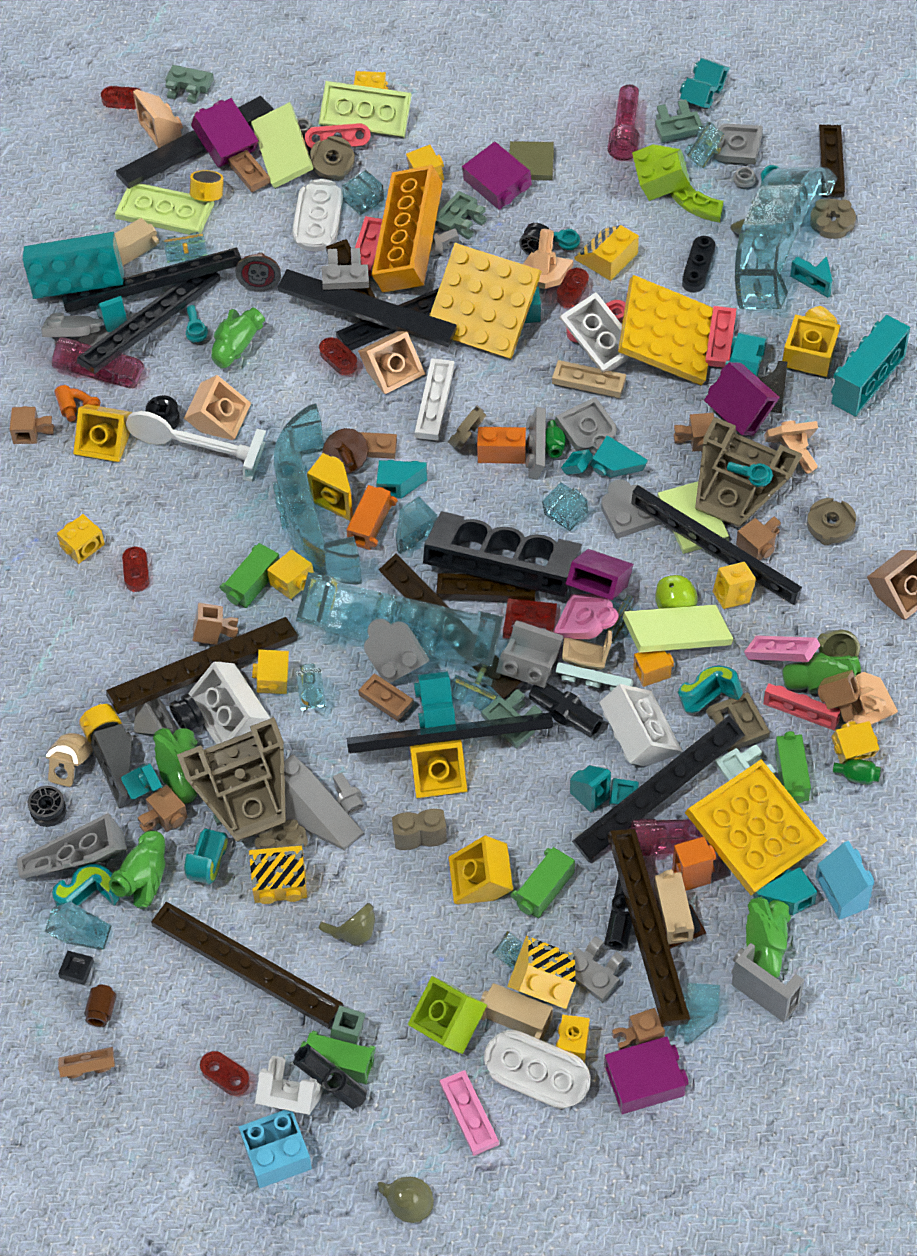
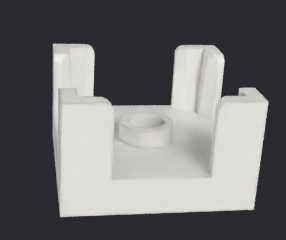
M272 1056L269 1060L268 1071L262 1068L259 1073L255 1104L309 1115L321 1099L323 1087L317 1083V1079L311 1077L310 1080L303 1079L301 1082L283 1079L286 1060L283 1057Z

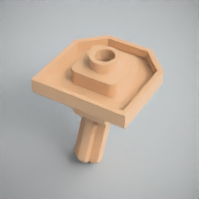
M541 229L538 250L534 251V253L531 252L523 265L542 271L537 287L543 289L560 285L573 267V260L556 257L555 252L552 251L554 232L550 229Z
M794 420L781 423L782 426L766 431L764 434L765 442H781L783 446L802 453L799 464L806 474L817 469L816 462L806 449L808 446L807 439L811 438L818 429L817 421L797 424Z
M866 672L856 675L855 678L861 694L857 701L852 703L857 710V715H854L855 718L846 723L856 721L859 724L870 721L871 725L898 712L880 677Z

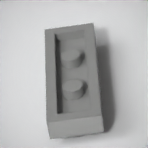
M536 407L533 415L528 416L526 429L529 430L526 448L529 449V454L527 455L525 466L528 468V478L537 480L545 467L546 409Z

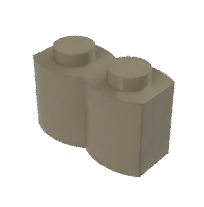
M427 809L418 814L404 812L392 817L395 849L412 850L420 845L434 847L447 842L444 810Z

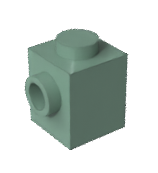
M339 1006L331 1028L330 1038L358 1045L366 1013Z

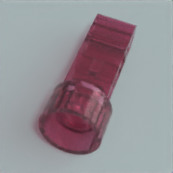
M624 85L619 90L615 127L609 132L607 146L610 156L617 160L626 161L632 159V152L637 151L639 148L640 135L636 130L639 111V89L635 85Z
M65 337L59 338L53 353V368L132 389L137 386L144 370V364L139 359L121 354L96 374H93L77 363V357L89 349L91 345Z
M690 819L632 820L631 829L636 831L643 856L672 854L674 852V845L703 837Z

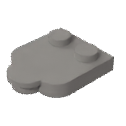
M743 124L721 125L717 132L707 136L705 149L710 152L720 135H724L715 148L717 150L721 149L719 154L714 153L716 160L756 164L763 126Z
M53 313L47 316L41 328L42 337L86 336L100 331L102 320L90 316H64L63 313Z
M596 397L555 417V422L563 430L564 435L574 449L577 451L589 449L593 455H595L607 435L614 439L617 430L615 423Z
M625 480L611 482L608 486V494L602 498L601 502L602 512L616 539L661 524V522L631 504L632 493L637 485H630Z
M380 618L373 620L369 624V638L364 644V650L380 677L388 683H392L430 660L407 624L399 621L390 624L387 620Z

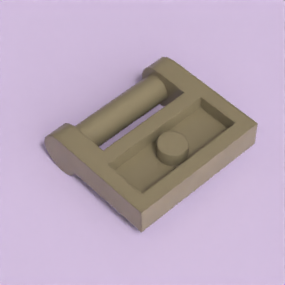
M748 692L744 693L739 700L730 698L714 704L706 710L708 717L713 719L716 725L724 719L722 714L728 712L733 721L745 734L727 752L736 748L740 750L745 746L770 737V731Z

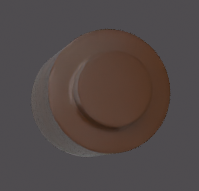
M99 984L97 987L90 989L84 1012L86 1016L85 1021L95 1027H105L107 1022L111 1020L117 994L112 991L113 989L110 986Z

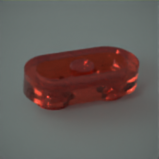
M108 86L101 91V100L103 105L108 108L136 109L133 91L142 90L135 87Z
M572 268L566 273L557 290V302L561 306L570 308L579 303L588 286L589 275L587 271L582 268Z
M329 337L320 342V356L335 371L342 375H349L356 371L358 366L356 355L339 339Z
M133 546L126 549L122 555L124 581L127 589L133 592H140L145 590L150 582L148 559L143 548Z
M218 1051L208 1052L201 1058V1073L207 1080L233 1096L241 1095L247 1091L250 1085L249 1075L239 1064ZM214 1065L219 1066V1069L216 1071L210 1070ZM234 1080L241 1081L237 1086L231 1084Z

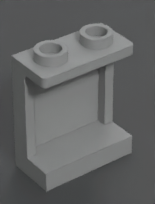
M516 620L506 649L501 652L496 672L544 688L558 658L564 636Z
M750 943L746 949L741 948L733 958L735 963L731 971L733 974L731 985L782 1022H785L800 1004L804 979L795 974L785 985L753 962L755 945Z

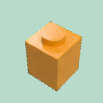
M653 651L634 654L633 668L643 687L671 678V669L674 667V661L669 652Z

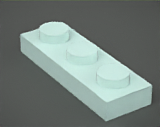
M559 662L556 668V673L561 675V680L575 683L576 679L586 681V686L600 689V685L610 686V691H612L619 684L633 687L634 683L629 678Z

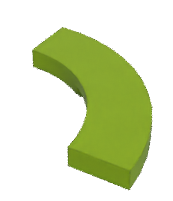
M691 185L670 193L672 198L688 212L700 218L720 223L724 201L706 196L700 191H696Z

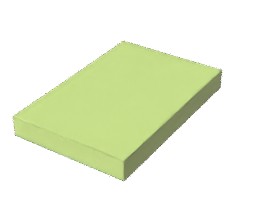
M698 481L658 493V498L729 541V535L722 520L695 509ZM672 530L683 554L702 549Z

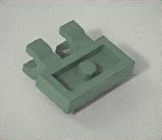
M172 65L165 78L166 88L169 89L167 98L176 99L179 89L182 88L186 89V92L189 93L187 102L196 104L200 92L207 94L214 80L213 73Z
M687 100L678 101L679 109L677 110V116L670 117L665 104L657 106L658 114H656L655 128L661 143L703 133L704 127L698 112H690Z
M458 191L437 213L435 226L445 231L455 228L462 237L469 240L474 235V231L469 229L473 222L465 218L469 215L474 222L482 226L487 221V217L482 215L486 208L478 205L476 198Z
M517 689L505 701L499 696L481 711V715L485 720L521 716L516 711L526 705V702L523 700L525 695ZM534 705L525 715L540 714L542 711ZM535 730L502 734V736L515 748H518L535 733Z

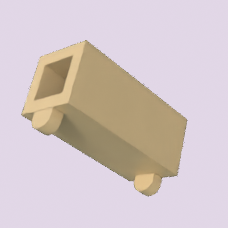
M142 218L115 233L123 266L160 243L153 225L147 224Z
M666 870L660 875L655 876L654 893L668 944L693 941L694 925L681 872L674 873L673 870Z
M495 983L492 984L489 991H484L480 1001L487 1004L481 1020H491L541 1041L553 1019V1007Z

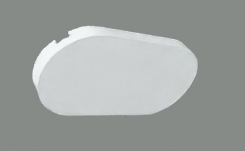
M315 179L310 181V184L306 187L304 185L299 191L292 231L295 243L304 250L312 252L322 251L326 249V246L334 244L337 239L343 206V192L340 187L336 186L335 182L328 179Z
M507 1030L497 1034L486 1046L484 1061L490 1071L489 1074L496 1082L556 1108L574 1106L582 1101L589 1091V1070L578 1056L516 1030Z

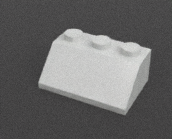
M597 292L559 317L601 372L616 369L632 358L618 352L622 324Z
M213 662L188 693L201 710L205 720L204 726L216 744L251 731L250 726L270 719L235 663Z
M619 684L599 702L604 711V717L609 721L614 731V737L619 741L624 751V757L630 764L649 766L683 752L652 691Z

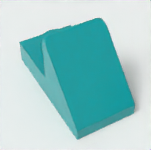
M797 256L792 261L790 277L828 298L831 295L833 281L828 258L825 257L817 266H814L809 261H805Z
M121 296L98 304L96 313L98 318L102 319L107 332H112L127 321Z
M144 763L121 777L131 799L162 787L151 763Z

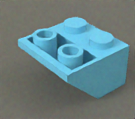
M846 841L818 863L815 875L839 920L868 909L874 885L871 872L869 870L866 871L862 865L859 851L856 848L853 849L851 843Z
M282 1110L239 1126V1131L259 1189L312 1169L310 1155L293 1111Z

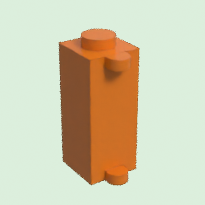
M367 486L346 529L348 544L368 550L377 546L378 540L376 537L391 506H395L398 502L396 497L391 496V491H387L382 487Z

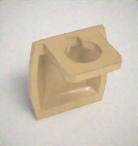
M608 630L603 646L564 637L563 661L581 668L603 669L612 643V631Z
M68 733L60 736L49 748L46 759H49L48 780L51 783L67 787L72 786L75 766L82 764L93 752L92 746L86 737L76 733ZM60 763L64 764V769L68 773L65 779L59 778L55 773V768Z

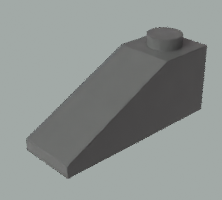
M123 724L95 731L91 746L120 809L124 807L127 797V790L121 777L127 774L130 769L133 739L131 734L125 731Z

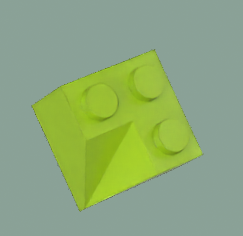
M652 144L632 152L640 187L649 201L691 185L681 149Z
M431 976L407 1025L442 1046L463 1054L487 1004L454 985Z

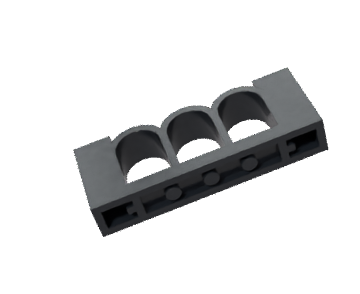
M444 511L440 512L424 543L423 564L561 597L566 596L570 587L566 585L571 563L581 554L582 544L563 539H558L556 542L551 537L539 534L525 537L522 532L512 527L492 529L490 525L481 520H464L465 516ZM472 541L480 543L482 546L480 550H475L458 545L463 542ZM498 549H507L515 554L513 558L492 554V552ZM530 557H541L548 560L546 566L525 562L524 560Z

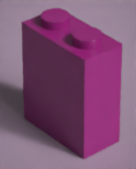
M232 98L225 101L219 100L208 109H199L193 116L191 126L218 168L228 164L229 158L245 150H248L249 153L256 150L259 140Z
M495 141L462 166L464 181L498 210L510 204L515 197L527 191L532 185L531 171Z
M729 362L722 368L721 375L717 381L708 389V394L704 401L728 423L735 425L736 430L741 435H755L780 397L742 363Z
M587 549L572 561L566 585L613 600L628 587L634 564Z
M668 1036L605 1054L604 1067L621 1115L685 1096V1088L689 1084L687 1074L684 1069L680 1070L677 1063L679 1061L675 1044H670Z

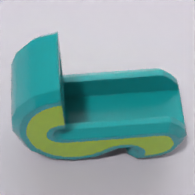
M720 665L702 670L697 675L694 683L684 682L678 689L682 707L688 713L699 712L721 693L736 700H739L743 695V689L737 672L730 667Z
M207 828L200 832L194 854H186L184 873L188 880L207 885L212 884L216 880L221 858L226 853L228 845L226 833Z
M89 863L79 867L74 872L70 884L67 885L65 880H60L54 886L52 895L56 908L61 912L71 913L96 890L115 906L119 896H116L109 888L112 872L100 864Z

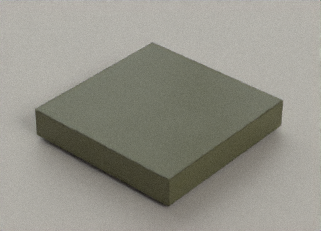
M510 141L509 153L531 171V180L553 181L554 142Z

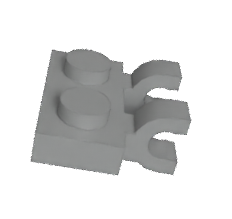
M351 248V265L339 266L337 249H328V266H322L323 290L369 288L368 264L361 265L360 248Z
M595 936L588 944L585 952L579 948L573 952L575 954V979L579 986L603 1003L620 983L616 975L625 967L623 963L625 957L616 951L605 968L602 967L595 959L604 951L602 947L604 942Z

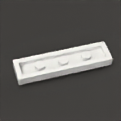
M431 358L416 424L415 438L439 441L455 367L454 361Z

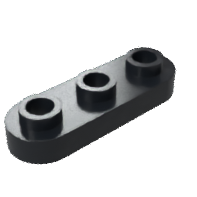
M699 236L693 241L682 276V287L688 292H699L705 286L716 245L715 241L709 236Z

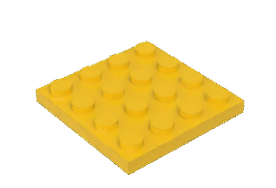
M454 243L430 316L457 324L453 341L512 359L542 271Z
M633 275L629 280L618 352L702 385L706 381L708 368L706 354L713 307Z
M762 759L685 811L688 818L705 837L707 842L713 846L715 852L751 896L827 842V839Z

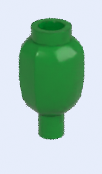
M550 420L547 423L548 427L545 432V452L551 458H558L565 450V435L563 430L557 427L555 420Z
M851 759L845 764L834 762L833 773L843 774L850 782L870 785L873 782H879L881 767L876 766L872 761Z

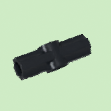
M546 683L544 688L537 685L532 686L529 699L548 710L555 721L562 725L570 724L589 737L595 736L603 723V717L582 705L581 700L575 694L569 691L563 693Z
M618 875L604 944L611 949L620 951L628 947L632 921L629 910L626 912L618 910L621 907L628 909Z
M306 1044L300 1047L294 1054V1065L311 1078L317 1079V1083L352 1110L361 1107L364 1103L368 1091L312 1046ZM333 1073L332 1078L327 1081L328 1077Z

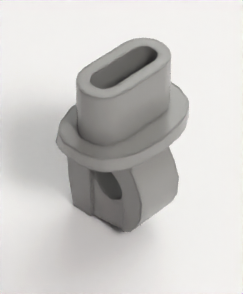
M455 228L441 235L433 234L430 250L431 257L438 254L443 256V250L452 248L454 243H459V235Z
M342 772L334 775V786L338 793L337 802L348 814L361 809L364 806L361 799L362 792L357 787H351Z

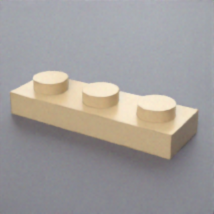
M560 360L557 362L552 377V384L617 398L621 397L626 382V374L613 371L601 372L598 368Z

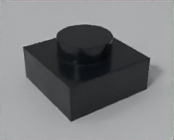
M67 950L58 972L59 978L85 985L94 963L93 957Z

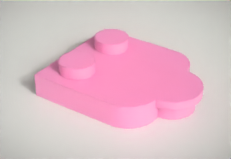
M571 594L554 633L563 635L565 638L592 639L598 636L603 629L613 626L617 622L619 614L613 608L610 599L595 594Z

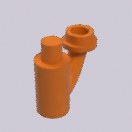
M61 385L54 391L61 414L69 422L76 420L77 407L74 398L83 401V406L86 404L100 406L101 404L99 398L91 397L82 390L70 388L68 385Z

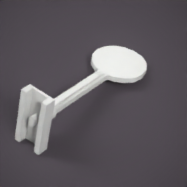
M133 412L126 421L128 431L137 439L149 444L160 445L167 443L170 439H175L245 460L243 464V480L250 482L253 480L266 442L263 441L266 431L256 429L249 447L174 430L166 420L150 412Z

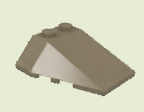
M714 417L704 436L695 509L740 528L792 477L802 457V453L780 445L777 451L736 434L735 425ZM729 462L750 467L752 464L761 463L770 467L773 477L766 486L755 487L751 484L748 477L727 471V465Z
M274 717L250 726L251 731L217 745L206 749L198 746L177 754L185 779L237 842L286 823L284 742Z

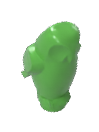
M252 307L250 310H246L241 316L237 310L231 309L229 310L228 317L219 323L214 333L215 342L211 350V358L219 368L225 369L231 365L234 359H239L256 331L263 328L262 323L265 322V318L256 308Z
M815 652L809 662H794L786 665L782 670V675L786 688L790 690L808 689L809 693L814 695L818 694L819 685L824 678L853 670L856 677V675L861 673V667L857 656L836 657Z
M167 728L159 729L154 733L153 740L155 742V759L161 779L184 804L193 802L197 797V792L185 779L177 754L196 747L197 740L194 738L195 734L193 731L185 728L178 729L173 734Z
M152 830L146 831L139 837L138 845L130 851L120 869L113 872L109 881V888L116 896H131L134 893L133 905L139 909L151 906L165 869V839L160 832Z
M754 898L748 904L749 915H747L746 945L748 946L750 943L755 945L753 962L775 978H778L781 971L782 957L787 948V923L791 919L789 906L782 901L774 900L768 904L765 898Z

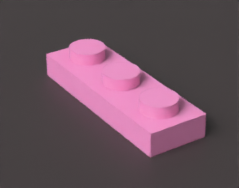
M755 636L744 653L748 660L809 662L820 647L817 638Z
M463 1070L441 1079L440 1086L473 1156L498 1146V1138L466 1071Z

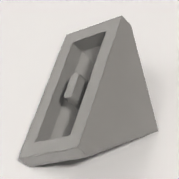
M160 698L136 707L134 733L154 734L159 729L167 728L173 734L178 730Z

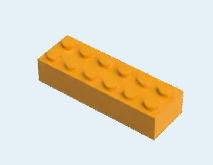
M433 165L392 172L372 270V277L382 292L424 286L443 185Z

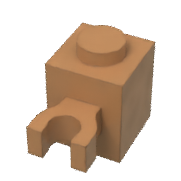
M12 407L10 434L13 444H37L38 432L54 434L52 416L38 418L36 407Z
M690 414L689 426L674 425V443H683L690 440L692 452L702 451L704 436L714 418V414Z
M774 516L763 525L754 518L738 530L736 545L758 560L768 558L775 550L776 535L780 533V529L777 527L781 525V521Z
M198 603L193 623L192 641L217 645L220 633L235 638L238 633V618H223V606Z
M853 670L824 678L818 688L821 702H825L828 710L840 707L844 722L855 718L854 715H857V710L852 702L857 701L861 691Z
M166 784L146 798L149 812L139 816L138 821L141 823L139 826L144 833L152 830L158 823L168 832L172 828L181 826L188 816L185 804Z
M652 1008L629 1016L628 1028L620 1027L613 1029L612 1036L614 1039L618 1037L626 1039L624 1042L618 1043V1050L630 1047L632 1044L639 1045L665 1037V1030L661 1026L656 1009Z

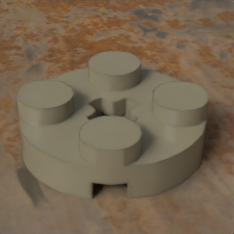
M330 136L328 139L319 140L313 145L310 159L314 168L313 171L319 176L340 181L352 170L355 155L348 141L341 137ZM335 154L337 160L329 161L327 156L331 157Z
M845 199L817 200L810 215L812 229L814 231L816 229L820 232L821 236L829 239H838L846 236L847 232L854 229L856 214L851 207V202ZM829 217H836V220L831 221Z
M476 405L457 428V432L450 437L448 443L454 448L461 449L472 434L470 430L475 432L487 416L484 410Z
M824 498L811 506L807 516V528L816 539H819L821 544L831 545L832 543H839L853 535L856 513L847 502L841 501L840 503L833 501L834 498ZM830 517V519H836L837 521L831 524L827 522V518Z
M295 819L287 820L285 824L261 832L255 839L256 849L301 846L302 844L306 847L308 844L305 828L300 826Z

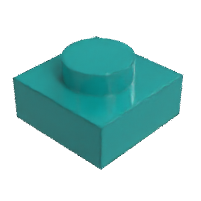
M589 449L572 452L561 469L566 475L581 474L587 470L593 454Z
M613 778L609 805H618L639 787V782Z

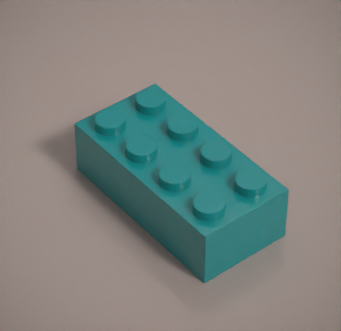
M114 232L24 246L22 260L33 299L123 285L124 269Z
M887 314L881 321H877L872 327L869 336L862 338L859 348L856 351H851L843 367L839 366L833 376L835 383L831 389L833 394L831 404L856 417L904 359L911 327Z

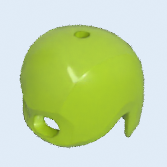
M670 575L659 580L655 592V601L659 609L697 606L698 596L695 587L688 578L681 575Z

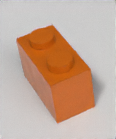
M478 427V463L525 464L526 427Z
M704 836L674 845L672 870L674 873L681 872L685 891L711 884L712 873L715 872L713 861L716 860L713 846L707 844Z

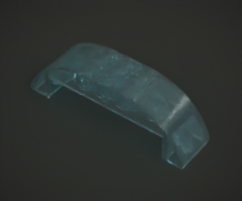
M777 168L772 170L762 181L742 225L737 244L735 290L739 309L782 308L788 290L780 272L813 196L830 195L837 178L828 168Z
M311 404L302 409L286 424L277 439L274 449L276 481L272 482L276 508L280 512L282 530L287 529L295 552L312 563L313 571L333 581L359 585L362 584L360 556L355 538L353 536L325 543L301 458L302 455L323 451L324 446L322 422L317 404Z
M308 572L296 621L318 630L364 643L369 638L368 626L373 620L385 619L390 624L399 621L409 626L428 658L469 666L492 667L504 617L482 611L474 614L342 584L332 577Z

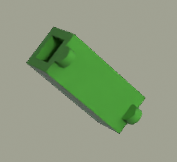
M261 543L253 546L252 552L229 579L219 586L226 593L227 599L235 605L239 604L244 608L250 605L269 582L267 569L280 559L279 553Z
M788 731L784 736H776L775 757L780 783L799 804L809 801L811 785L802 734L795 735L793 731Z
M555 847L552 849L547 848L544 851L545 858L522 887L518 891L513 890L510 894L517 901V906L523 913L527 915L532 914L538 919L575 873V860Z
M317 1031L309 1033L307 1042H302L300 1047L309 1044L356 1082L367 1083L374 1062L376 1046L364 1047L318 1035Z

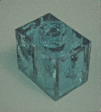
M367 170L342 185L343 201L359 215L376 207L384 200L383 184Z
M562 482L542 501L544 515L569 531L589 512L587 499L583 497L581 492L575 488H569Z

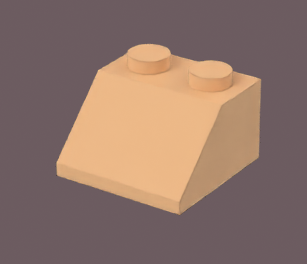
M140 90L133 91L138 122L158 148L182 136L181 129L183 126L178 116L175 117L172 114L168 103L164 104L159 96Z
M397 331L358 350L367 373L384 394L425 375L408 332Z
M216 375L200 383L184 419L201 433L234 440L251 402Z

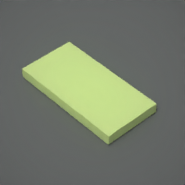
M325 81L319 125L332 126L362 123L369 128L370 133L405 138L412 94Z
M290 102L251 121L255 135L259 140L258 144L271 184L274 188L314 169Z
M139 183L126 189L115 212V218L128 222H135L142 218L147 224L150 223L156 228L198 235L202 233L214 206V201L196 200L188 193Z
M716 605L624 611L623 620L639 653L732 645L733 637Z

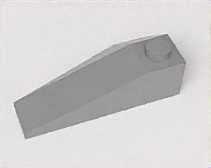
M292 754L284 761L286 821L291 819L297 820L300 826L316 834L317 838L343 850L347 849L364 835L361 828L297 757Z
M107 813L17 858L19 877L21 879L89 863L101 862L116 856L126 850L124 833L111 815Z

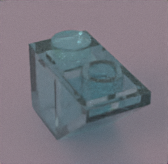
M417 497L400 509L396 533L397 552L399 554L407 549H412L417 542L426 536L428 537L437 520V514L420 497Z
M68 902L52 908L44 932L66 944L103 950L105 949L112 925L72 902Z
M687 983L686 993H683L690 1021L688 1024L679 1025V1034H684V1044H691L718 1021L720 985Z

